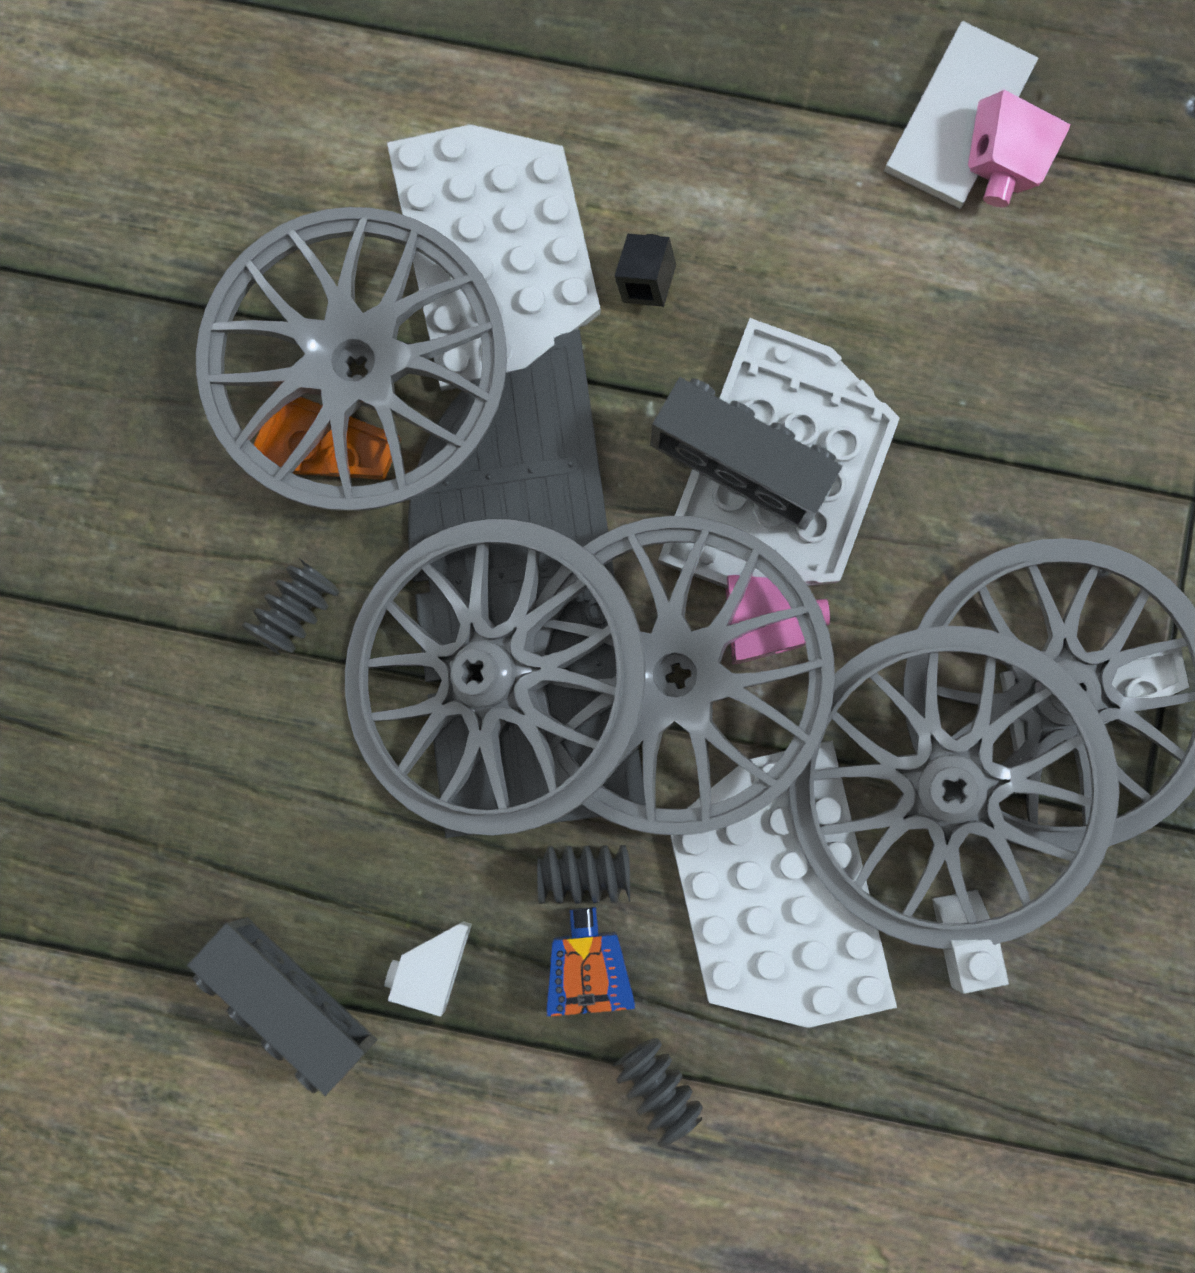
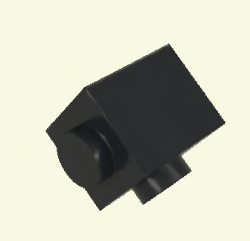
M627 234L614 275L623 303L664 307L676 268V261L669 237L656 234Z

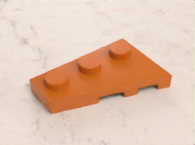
M301 396L286 404L261 427L254 446L264 456L279 467H282L312 426L323 405ZM350 416L346 437L350 478L385 480L392 464L391 452L385 431ZM332 430L323 437L293 471V474L340 477L335 457Z

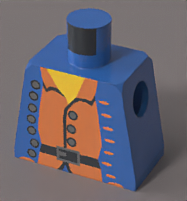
M596 907L570 909L571 936L554 937L552 943L547 1017L635 1009L634 996L617 932L598 933Z

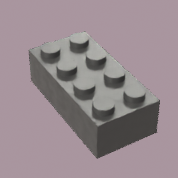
M679 377L652 424L650 446L805 531L817 514L843 465L835 462L836 456L821 446L812 445L810 448L794 439L796 435L781 424L773 422L769 426L754 417L755 412L741 402L732 400L729 404L714 396L715 391L708 384L694 378L689 382Z
M248 917L225 923L187 965L195 973L193 981L208 995L214 996L217 994L229 1005L227 1009L229 1016L244 1028L251 1026L264 1038L261 1041L263 1048L275 1059L282 1061L285 1058L298 1071L295 1073L297 1080L312 1093H316L319 1090L326 1096L378 1040Z

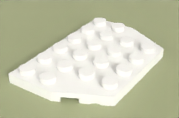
M471 124L387 142L402 214L436 229L453 241L476 265L494 294L502 316L506 336V373L527 368L555 345V337L577 330L581 326H586L600 314V304L563 146ZM417 251L415 252L413 265L419 291L435 284L452 280L439 265ZM461 289L436 299L423 307L430 340L478 326L473 309ZM481 337L435 356V363L453 371L470 382L481 379L483 363ZM439 381L440 388L442 391L456 388L450 384Z
M750 318L720 399L729 404L732 400L745 404L755 412L754 417L769 426L774 422L787 427L796 435L795 440L810 448L812 445H818L829 450L836 456L835 462L843 465L817 514L805 531L693 469L675 516L711 519L737 527L759 538L777 551L798 572L807 586L835 584L841 580L900 418L886 403L879 401L875 397L874 391L863 379L860 381L841 361L842 358L833 348ZM665 543L658 563L682 571L694 544ZM705 546L693 576L728 589L727 576L741 575L747 562L729 552ZM755 568L752 576L766 577Z
M833 740L821 743L815 771L839 767ZM785 751L750 760L767 773L783 756ZM738 765L711 788V804L739 794L755 784L759 778ZM842 778L814 780L815 805L820 826L852 821ZM789 788L770 805L749 818L730 826L705 833L670 835L709 1003L807 1028L897 1008L879 931L847 910L828 891L815 874L803 852L795 831L790 808ZM700 797L688 808L701 807ZM855 832L824 835L836 860L855 881L863 867ZM866 881L862 886V889L869 894V889Z

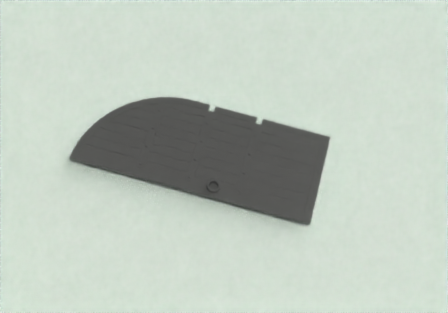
M580 329L555 337L554 345L527 368L506 373L505 386L499 408L489 430L475 451L444 481L409 500V550L424 539L447 528L487 519H511L534 523L554 530L577 542L582 547L608 532ZM480 379L471 381V383L479 387ZM462 390L448 406L437 425L456 435L466 420L476 397ZM430 435L417 468L433 458L448 443ZM489 544L488 607L489 619L495 626L509 620L519 600L526 571L527 547L510 544ZM477 546L453 552L431 564L468 602L470 601ZM540 552L539 581L536 601L549 580L563 565ZM611 561L605 567L615 578L613 561ZM421 570L413 577V582L429 581L430 592L415 594L418 625L443 644L454 643L457 639L460 622L445 595L432 579ZM588 588L566 605L558 620L600 629L608 626L597 600ZM554 629L548 655L566 650L589 637ZM603 643L564 669L594 679L613 678L616 676L615 649L613 646ZM471 664L469 668L472 670L473 675L469 679L470 681H483L484 677L481 674V670L484 664ZM424 666L426 682L442 681L434 668ZM553 684L546 685L551 715L565 725L602 694L600 692L567 688ZM436 693L428 694V699L436 696ZM612 707L602 711L576 731L600 740L609 720ZM463 716L454 717L433 740L440 797L449 785L464 755L469 730ZM506 721L499 735L500 751L510 806L514 807L548 794L549 789L531 743L517 724ZM568 739L563 741L565 747L580 766H582L594 750ZM638 748L615 769L602 786L623 798L646 805ZM483 756L451 803L472 809H498ZM582 804L551 823L601 816ZM444 827L445 838L471 835Z

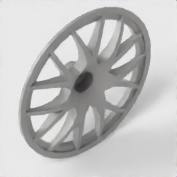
M366 207L325 209L302 215L279 225L251 244L230 265L216 285L204 311L196 348V376L200 399L206 417L217 439L228 454L251 477L277 494L307 506L333 511H362L391 506L423 494L444 481L468 459L489 430L499 408L507 369V345L502 316L494 294L472 260L453 241L436 229L414 218L396 212ZM353 236L346 252L338 286H336L308 245L332 238ZM364 237L385 239L405 245L396 272L380 304L362 313L355 303V277ZM296 250H300L321 282L327 296L328 305L325 319L317 320L302 317L272 288L263 277V274L279 260ZM416 251L435 262L452 278V280L435 284L402 298ZM257 282L286 322L232 320L240 303L250 288ZM459 289L466 296L478 323V326L429 341L408 345L397 340L399 326L411 315L434 300ZM228 333L256 334L279 338L299 345L305 354L292 367L225 374L224 356ZM481 337L483 363L479 387L453 371L428 360ZM366 361L364 366L368 372L367 375L362 377L356 374L350 378L352 375L349 368L350 364L355 362L361 365ZM408 374L426 376L450 384L476 398L466 420L457 434L454 435L430 421L395 395L394 382ZM226 386L278 387L258 409L244 430H242L233 412ZM306 393L321 395L323 406L282 467H279L264 456L250 441L261 427L286 404ZM361 406L370 408L378 413L390 448L396 475L395 479L372 485L352 486L347 455V429L349 417ZM394 415L448 444L428 462L405 474ZM332 430L335 457L342 486L317 483L294 475L293 471L323 437Z
M663 516L643 519L615 528L585 545L583 548L593 554L604 566L612 560L634 550L652 591L658 617L652 633L641 632L646 674L643 707L627 752L618 764L619 766L643 744V784L646 805L623 798L604 786H601L583 805L611 822L633 830L663 835L698 834L721 829L749 818L770 805L799 777L816 752L827 727L833 703L835 669L830 633L822 611L810 588L798 572L777 551L759 538L737 527L711 519L693 516ZM665 543H693L694 546L682 568L671 598H669L644 547ZM710 546L726 551L746 561L747 563L734 589L708 627L693 631L685 618L687 595L704 547ZM562 565L540 594L535 603V609L578 581L579 578ZM755 568L762 572L779 589L791 609L761 615L730 625ZM565 605L535 633L531 652L541 656L548 655L554 629L591 637L602 629L558 621L566 607ZM794 617L797 618L804 636L808 662L756 673H732L721 664L726 646L735 640L765 626ZM612 637L604 642L614 647ZM680 664L682 669L691 671V677L685 679L686 687L680 689L678 683L669 682V675L675 673L674 666ZM809 672L807 701L799 727L778 710L745 689ZM617 676L597 680L616 687ZM560 682L549 683L567 688L600 692L576 684ZM545 685L535 691L541 709L552 716ZM600 692L602 693L600 696L575 715L566 725L577 730L602 711L612 707L614 696ZM729 697L756 709L795 735L783 756L769 772L763 771L725 738L712 721L713 702ZM675 723H678L690 734L696 758L701 807L687 809L656 807L657 754L663 732ZM544 730L555 762L559 784L562 785L581 766L565 747L563 741L566 738ZM708 741L735 763L759 778V780L739 794L711 804Z
M487 519L463 523L442 530L405 552L388 568L364 602L352 631L345 666V697L349 721L362 756L375 777L400 803L427 821L447 829L480 835L512 834L539 828L562 818L581 806L596 793L612 775L627 752L640 718L646 683L645 654L641 632L634 611L624 591L610 571L593 554L568 537L534 523L511 519ZM489 544H510L527 547L526 571L519 600L509 620L495 626L489 619L488 607ZM477 546L470 601L468 602L431 564L453 552ZM540 552L571 570L579 580L535 609L539 581ZM421 570L442 591L452 605L460 622L459 632L454 643L443 644L435 639L393 601L403 587ZM588 588L597 600L608 626L566 650L546 656L531 652L535 633L565 605ZM387 610L426 651L425 653L370 659L376 632ZM609 638H613L616 655V687L564 669L598 648ZM472 663L477 665L484 664L481 670V674L484 677L482 682L469 680L473 675L472 670L469 668ZM425 666L434 668L442 679L436 696L426 701L395 710L375 713L371 711L368 691L369 669ZM551 682L576 684L613 695L614 702L610 717L600 740L580 733L541 709L535 691ZM429 716L398 766L384 746L375 721L404 720ZM463 716L469 730L464 755L442 796L438 798L421 788L407 774L454 717ZM506 721L517 724L531 743L549 789L548 794L514 807L510 806L500 751L499 735ZM544 730L594 749L582 766L562 785H559L555 762ZM483 756L498 809H472L451 803Z
M1060 538L1021 543L997 551L974 563L958 575L937 596L917 629L948 626L959 609L978 592L982 606L994 631L1019 640L1011 632L1000 615L986 585L1005 574L1026 568L1036 592L1048 634V639L1040 652L1057 662L1077 681L1092 700L1104 723L1115 720L1135 730L1180 761L1169 779L1152 796L1127 776L1117 765L1119 785L1139 798L1143 803L1117 816L1109 846L1132 839L1151 829L1169 816L1195 788V726L1188 748L1184 752L1134 711L1195 701V692L1154 698L1124 697L1112 685L1117 669L1123 665L1151 654L1185 646L1189 649L1195 668V607L1185 594L1155 567L1130 553L1109 545L1088 540ZM1069 563L1090 566L1079 584L1063 619L1037 565ZM1103 569L1126 579L1141 589L1112 636L1100 650L1086 653L1077 638L1080 614L1099 570ZM1149 596L1167 612L1183 637L1181 639L1163 641L1121 651ZM930 653L907 658L904 673L903 697L923 718L926 676ZM996 659L997 662L1007 666L1008 670L1013 672L1016 683L1009 690L1001 694H993L990 722L1015 706L1009 705V703L1016 701V704L1045 687L1023 670ZM937 686V696L979 705L980 693ZM1053 694L1018 718L1024 721L1026 741L1019 750L1014 751L1001 765L1010 767L1026 760L1028 761L1049 751L1060 742H1065L1079 734L1070 715ZM905 716L912 746L916 753L918 734ZM974 719L956 731L951 737L957 739L969 731ZM1082 743L1072 751L1074 752L1081 795L1091 798V770L1084 743ZM1042 769L1027 778L1040 782ZM948 778L945 779L941 784L946 790L943 797L947 801L951 798H955L959 802L963 800L966 796L962 791L965 781L961 778L956 782H952ZM1026 793L1027 821L1001 810L1003 819L1019 830L1069 851H1077L1086 830L1091 807L1082 805L1083 826L1068 827L1038 824L1039 794ZM1006 839V840L1009 841V842H1012V843H1015V844H1019V843H1016V842H1013V841H1011V840Z
M937 626L912 630L883 640L852 658L835 673L833 703L827 727L833 719L879 763L842 766L815 771L820 741L816 752L804 771L789 787V796L795 831L806 858L828 891L847 910L868 925L889 936L912 944L952 949L951 940H991L993 945L1011 941L1034 931L1052 920L1078 897L1096 873L1111 842L1118 811L1119 782L1113 745L1104 721L1090 697L1068 672L1038 649L1013 637L991 630L967 626ZM941 651L969 652L986 656L983 685L972 727L957 739H953L941 728L937 706L938 652ZM930 653L926 676L923 718L877 672L900 660ZM996 659L1023 670L1045 687L990 722ZM870 678L904 713L918 734L916 754L896 756L883 749L838 713V708L859 685ZM1051 694L1066 709L1079 731V734L1028 761L1010 767L993 762V743L1016 719ZM1084 743L1091 770L1092 797L1088 798L1027 777ZM840 777L891 780L903 794L895 807L890 810L861 819L820 826L815 805L814 780ZM948 778L950 781L956 782L961 778L965 781L962 791L966 796L963 800L959 802L957 799L951 798L945 801L942 798L946 790L941 784L945 779ZM1013 792L1046 795L1091 808L1084 836L1075 853L1027 834L1003 819L998 803ZM888 827L870 853L855 881L836 860L824 836ZM927 828L933 846L922 876L902 913L879 902L862 889L877 863L896 840L909 829ZM969 833L989 839L1011 877L1022 907L1002 916L977 922L966 891L959 856V847ZM1006 839L1069 860L1070 863L1051 886L1031 901ZM944 861L946 862L957 897L968 923H939L912 917Z

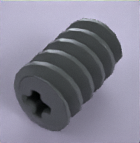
M301 559L300 561L304 566L303 569L291 565L286 568L293 580L292 583L279 579L275 582L282 594L281 597L271 594L264 596L271 610L266 611L259 608L253 610L260 624L254 625L247 622L242 624V627L277 654H279V649L291 653L296 650L289 638L290 635L303 639L306 637L307 634L300 624L301 621L311 624L317 623L318 620L311 610L312 607L327 610L329 606L322 596L323 593L334 596L339 594L337 587Z
M607 845L601 846L597 858L593 857L589 846H583L579 859L575 858L571 846H565L561 859H557L553 846H548L544 858L539 859L538 857L537 862L538 903L544 904L549 891H552L556 903L562 904L567 890H570L575 903H581L585 890L589 891L593 903H599L603 890H607L612 903H617L621 890H625L630 902V863L626 845L619 846L615 858H612Z
M652 1038L630 1050L618 1059L613 1066L622 1064L624 1067L616 1079L618 1084L630 1080L634 1083L626 1095L627 1098L633 1099L640 1096L644 1098L643 1103L636 1111L638 1115L653 1112L655 1115L647 1126L648 1131L664 1129V1134L657 1142L659 1147H663L692 1131L703 1119L702 1117L697 1118L703 1107L700 1101L687 1102L692 1095V1089L689 1085L676 1087L682 1078V1074L679 1069L666 1071L672 1059L669 1054L655 1056L662 1043L659 1038Z

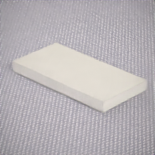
M962 21L892 153L884 172L961 209L978 176L970 171L968 162L979 100L1002 90H1006L1019 97L1038 57Z

